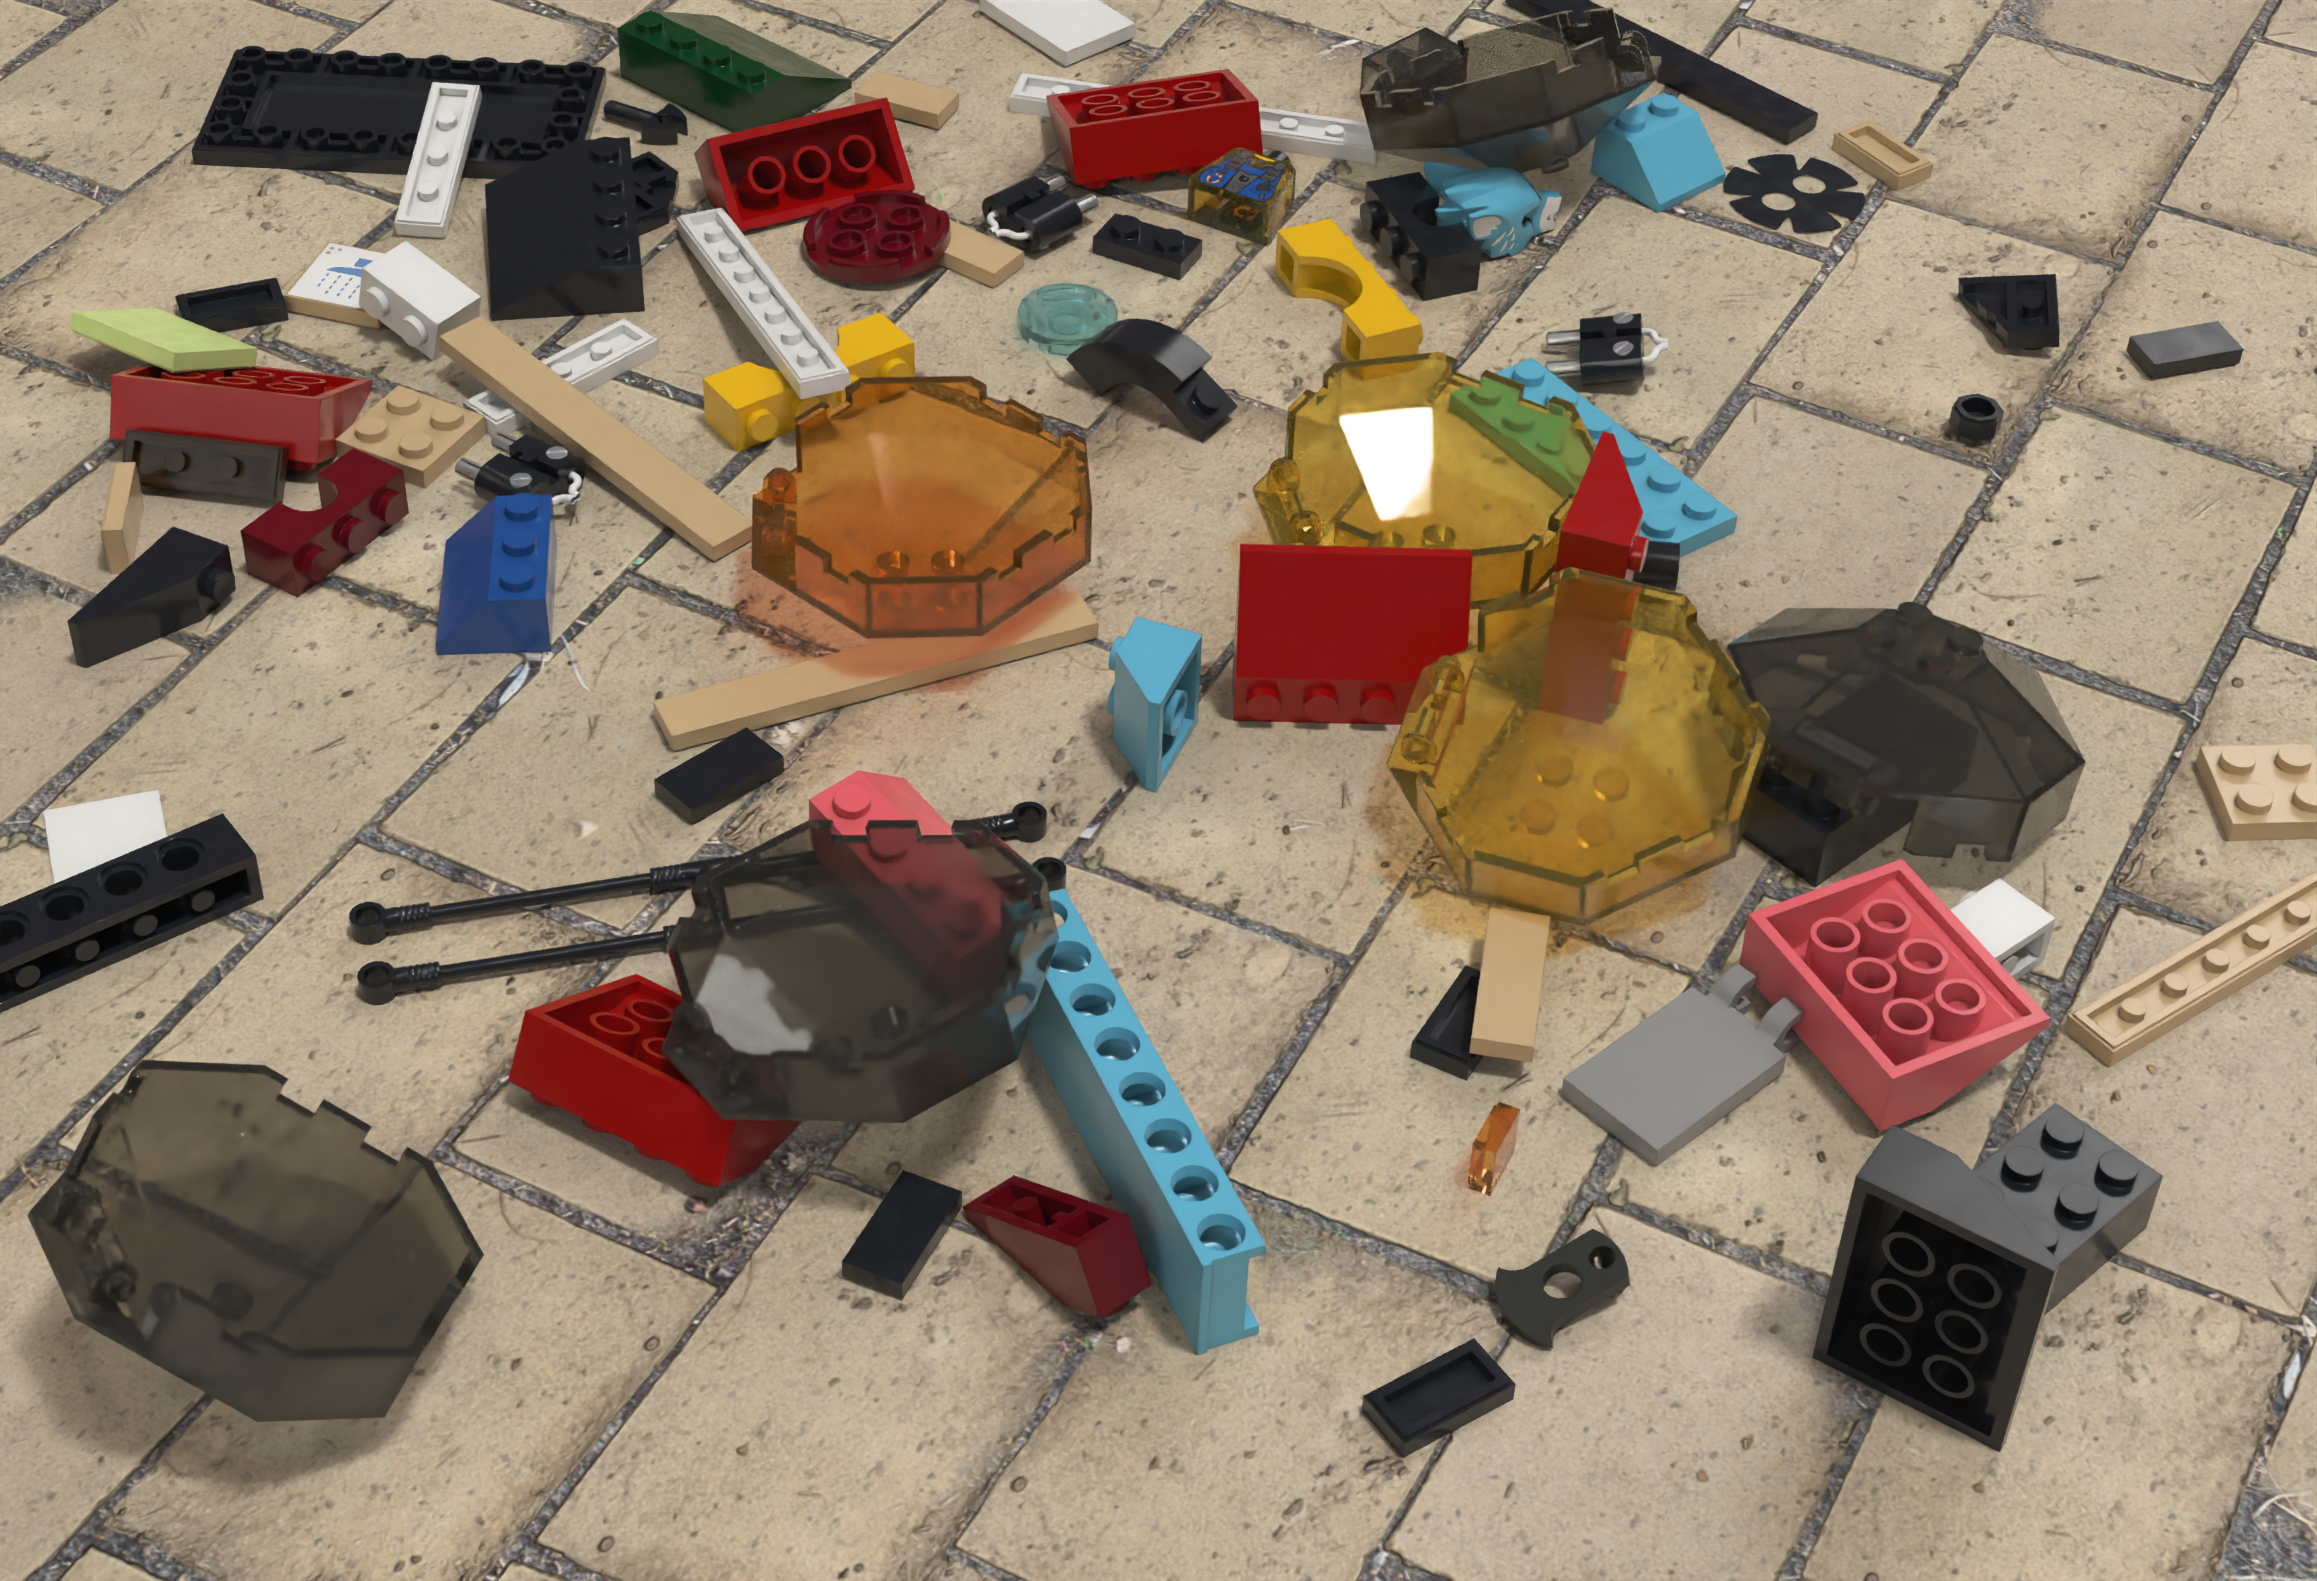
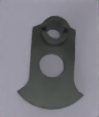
M1594 1229L1582 1234L1526 1268L1514 1271L1498 1267L1495 1279L1496 1298L1506 1323L1523 1339L1548 1348H1553L1555 1334L1561 1326L1604 1300L1615 1297V1294L1619 1291L1622 1293L1626 1287L1630 1286L1628 1266L1620 1248L1612 1239ZM1595 1257H1598V1263L1602 1267V1269L1596 1268L1594 1261ZM1560 1272L1575 1274L1582 1281L1579 1290L1573 1296L1567 1298H1555L1548 1295L1544 1291V1286L1549 1278Z

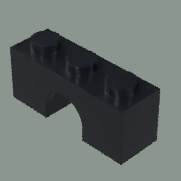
M1414 172L1366 182L1365 202L1360 205L1361 223L1364 229L1370 231L1380 244L1384 255L1390 257L1401 271L1404 281L1407 284H1411L1421 299L1428 301L1476 291L1478 288L1482 249L1461 223L1437 226L1438 217L1435 214V209L1439 207L1440 197L1422 174Z

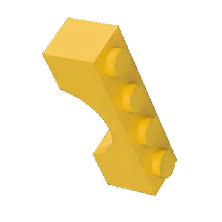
M1331 218L1277 230L1276 274L1296 298L1326 300L1345 308L1343 310L1340 352L1362 379L1417 366L1419 344L1423 341V328L1419 318L1407 309L1398 298L1396 291L1385 283L1376 272L1374 265L1362 256L1354 246L1351 238L1345 235Z
M881 312L837 328L838 347L835 353L850 371L851 389L806 399L799 398L779 370L761 367L751 362H745L704 377L705 421L737 452L743 451L914 385V341Z

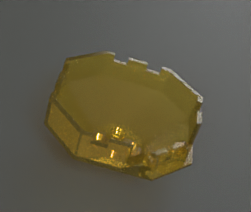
M1441 352L1334 363L1323 373V386L1319 391L1315 393L1306 390L1288 407L1285 455L1283 458H1278L1271 463L1268 473L1253 486L1252 492L1273 545L1470 549L1473 556L1470 610L1527 603L1555 572L1560 531L1596 446L1574 403L1553 396L1548 401V407L1523 398L1524 384L1485 370L1480 375V381L1456 372V358Z
M1568 567L1550 575L1548 587L1528 596L1522 597L1519 591L1516 590L1482 605L1478 613V644L1452 656H1441L1439 661L1433 662L1430 666L1422 669L1388 758L1387 768L1466 896L1534 914L1548 915L1553 919L1584 927L1736 857L1767 760L1771 717L1760 701L1752 703L1739 684V671L1717 639L1709 640L1698 625V612L1686 594Z

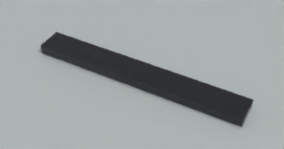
M1505 0V3L1785 144L1792 142L1816 127L1817 112L1592 1Z

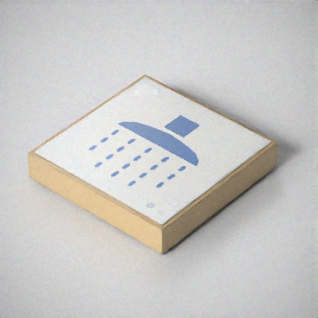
M328 242L285 293L284 300L287 311L380 329L384 323L371 317L359 305L362 268L385 253Z

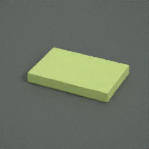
M158 308L72 312L70 329L74 333L172 373L241 369L256 366L258 348Z

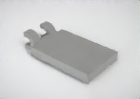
M1736 963L1719 978L1709 995H1703L1694 987L1689 988L1564 1077L1561 1095L1648 1163L1657 1167L1783 1073L1787 1056L1784 1053L1795 1047L1799 1038L1790 1028L1802 1020L1804 1011L1784 997L1768 1010L1759 1025L1755 1024L1744 1016L1750 1011L1751 1001L1742 995L1755 985L1756 976Z

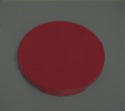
M874 190L854 194V202L841 205L830 211L826 207L818 210L809 219L803 231L805 255L810 265L825 276L851 283H883L918 274L927 270L945 256L944 252L951 240L950 219L946 211L938 210L932 205L927 204L923 195L900 190Z

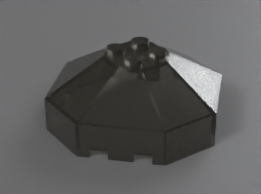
M1613 7L1590 9L1584 12L1586 24H1577L1574 10L1561 11L1472 34L1457 40L1460 55L1447 60L1444 59L1442 49H1435L1408 60L1407 63L1411 75L1394 81L1392 69L1370 76L1359 95L1375 151L1420 162H1443L1466 169L1504 167L1515 169L1522 174V172L1541 168L1542 174H1549L1568 168L1570 166L1568 159L1578 154L1657 79L1662 61L1661 56L1649 55L1646 39L1640 32L1631 30L1623 33L1621 36L1619 35Z
M1903 602L1899 604L1898 609L1786 608L1727 644L1711 700L1715 715L1726 716L1727 718L1723 735L1732 758L1740 762L1745 761L1756 724L1762 741L1771 745L1765 759L1772 764L1773 772L1786 777L1806 789L1814 785L1818 771L1827 775L1829 779L1823 798L1847 810L1854 816L1859 815L1861 812L1870 816L1877 808L1880 797L1918 800L1902 849L1915 856L1952 858L1957 844L1985 846L1983 855L1986 861L2010 863L2066 819L2086 762L2036 669L1985 642L1983 637L1976 631L1956 627L1934 616L1929 608L1916 602Z
M808 820L698 876L691 891L695 904L694 912L691 917H679L666 945L683 1001L672 1012L671 1028L661 1047L662 1054L722 1119L904 1123L1018 1060L1059 939L1046 877L979 820H954L951 827L952 835H921L918 820H868L865 827L867 835H836L833 820Z
M142 1060L130 1073L123 1089L118 1094L113 1092L93 1114L64 1173L27 1215L74 1319L257 1422L385 1418L449 1317L484 1256L433 1162L409 1147L405 1149L398 1161L364 1142L372 1126L325 1099L314 1113L287 1098L281 1092L288 1078L266 1065Z

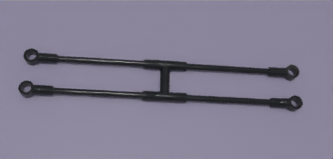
M1022 802L1013 808L1012 813L970 819L969 824L951 827L964 840L972 839L973 842L1014 836L1019 841L1033 843L1040 841L1047 833V810L1036 802ZM813 848L762 856H759L757 852H753L752 854L747 853L650 868L649 873L435 906H430L429 902L406 905L405 907L384 908L376 902H364L352 908L349 913V922L352 937L356 942L363 945H373L383 941L390 932L432 926V921L652 888L656 892L695 885L697 887L704 920L663 926V931L439 965V962L435 961L433 963L393 968L392 965L383 961L367 963L361 967L357 975L360 996L367 1004L383 1005L392 1001L399 992L441 986L442 981L661 946H665L666 950H671L672 948L677 949L684 946L689 947L757 935L761 936L763 934L776 933V928L865 915L873 912L862 900L779 913H774L772 909H769L767 911L762 910L761 912L728 915L721 881L759 876L763 870L825 861ZM1053 857L1037 859L1033 862L1031 869L997 874L1017 895L1027 893L1040 895L1063 888L1066 890V865L1061 860Z

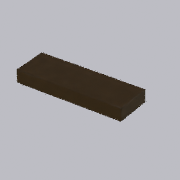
M126 429L122 462H136L140 486L283 502L289 448Z

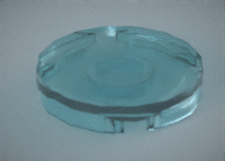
M1073 283L1046 285L1031 291L1021 300L1017 312V326L1021 337L1029 343V339H1032L1039 343L1040 350L1049 354L1069 356L1102 329L1118 321V309L1113 299L1101 290Z

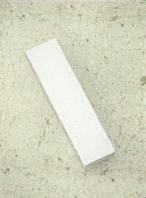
M432 82L394 222L397 235L446 238L482 100L480 85Z
M623 318L541 362L585 394L658 355V339ZM487 389L463 402L465 409L485 415L487 433L492 436L499 431L508 435L532 422L491 389Z

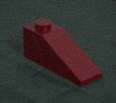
M1015 1175L963 1206L966 1218L1061 1304L1101 1318L1120 1312L1129 1304V1299L1152 1285L1128 1214Z

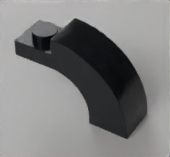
M1139 318L1117 321L1102 329L1066 358L1100 396L1104 395L1116 384L1121 383L1134 384L1148 390L1168 407L1198 441L1228 418L1238 407L1203 369L1212 357L1191 338L1160 322Z

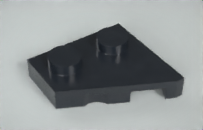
M2056 274L1958 278L1959 299L2007 349L2039 350L2044 347H2059L2060 328Z

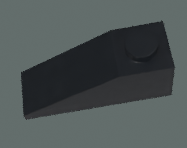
M174 526L169 529L67 621L77 665L84 668L91 667L203 621L236 590L229 546Z

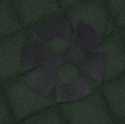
M1791 154L1765 155L1748 159V162L1761 175L1734 167L1727 174L1723 186L1726 193L1752 195L1730 201V204L1745 217L1759 224L1777 229L1790 216L1795 232H1821L1839 228L1842 225L1827 211L1850 219H1856L1865 204L1863 193L1836 191L1837 189L1858 184L1850 174L1833 164L1815 158H1809L1804 166L1798 170L1795 157ZM1799 176H1814L1823 180L1826 188L1819 193H1805L1794 187L1793 180ZM1781 192L1793 197L1796 204L1788 210H1775L1767 207L1762 202V197L1767 193Z

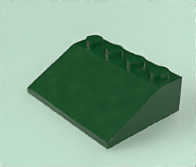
M650 10L617 28L622 78L733 133L802 117L852 88L851 79L719 16Z

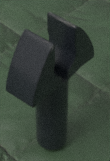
M615 100L607 101L604 106L603 112L606 118L640 128L642 144L656 146L677 145V133L688 136L686 116L679 108L670 103L657 113Z

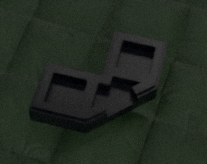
M650 151L632 158L639 236L669 224L679 189V172Z

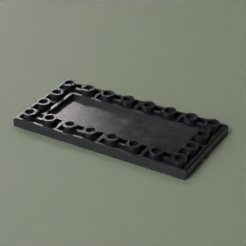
M247 46L235 50L192 148L194 165L407 175L432 82L480 85L482 100L461 178L496 180L572 143L591 138L607 83L606 68L591 67L590 64L585 62L549 65L535 59L524 60L520 63L498 62L491 57H481L473 61L452 60L445 55H433L428 58H406L400 53L365 56L358 55L350 50L338 51L334 54L312 53L305 48H295L283 52L266 51L260 46Z

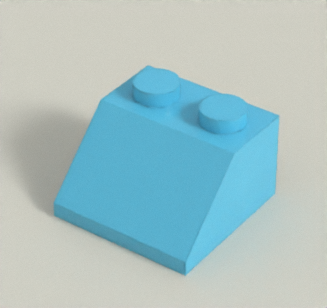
M1663 92L1597 122L1591 172L1657 213L1725 181L1726 173L1698 112L1681 103L1672 95Z
M1137 617L1125 637L1118 636L1115 639L1110 651L1108 666L1110 670L1115 671V683L1109 694L1107 712L1114 715L1113 740L1145 790L1156 793L1198 723L1202 634Z

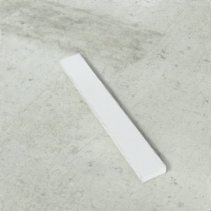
M1021 73L1010 96V111L1051 117L1047 106V95L1108 87L1111 85ZM1259 107L1263 148L1369 164L1377 163L1384 141L1385 126L1382 124Z
M723 208L681 215L676 218L679 236L800 399L851 389L850 371Z

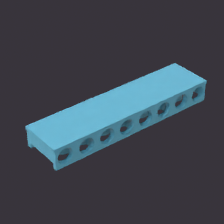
M1065 888L1017 901L1013 899L1004 901V992L1122 1213L1129 1215L1137 1242L1196 1354L1201 1355L1207 1353L1208 1349L1259 1334V1324L1246 1302L1248 1267L1250 1258L1265 1254L1266 1244ZM1053 912L1059 914L1064 920V924L1053 929Z

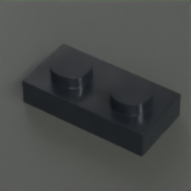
M1115 213L1093 236L1092 253L1180 281L1202 257L1203 240L1185 235L1176 229H1165L1140 221L1134 216Z

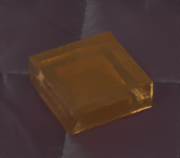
M1500 1101L1492 1108L1473 1142L1468 1176L1469 1189L1491 1196L1514 1154L1520 1115L1519 1108Z

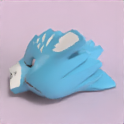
M1424 162L1423 169L1427 182L1443 200H1446L1435 209L1436 216L1442 219L1440 226L1461 223L1481 247V252L1487 253L1491 258L1505 254L1512 257L1519 253L1533 236L1555 229L1562 199L1561 195L1556 190H1537L1525 176L1515 169L1504 167L1466 169L1443 162Z

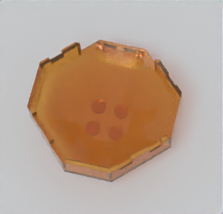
M972 376L870 377L856 380L845 387L846 401L830 409L829 405L820 402L795 418L797 467L790 472L780 467L772 469L763 479V488L754 493L752 497V569L866 639L983 636L1091 562L1092 500L1086 439L1069 430L1062 434L1061 439L1044 430V416L1011 398L1003 403V407L987 399V385Z

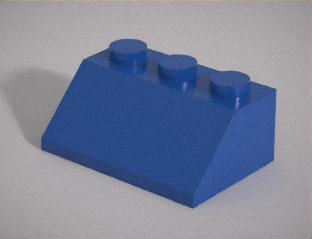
M518 493L508 496H495L446 540L436 639L437 655L551 652L557 558L552 494L532 495Z

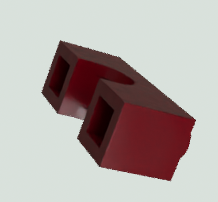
M353 447L317 474L322 509L299 511L278 502L240 530L248 574L297 598L409 514L404 472L402 469Z

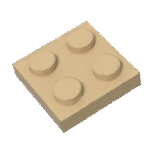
M398 385L335 439L337 457L340 458L354 447L402 469L405 482L426 489L487 433L485 415Z
M2312 743L2200 746L2195 764L2228 841L2317 839V753Z

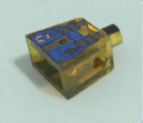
M1234 148L1189 178L1187 219L1268 247L1277 235V230H1280L1292 211L1295 196L1296 169L1291 164L1289 157L1281 151H1271L1265 156L1244 148Z

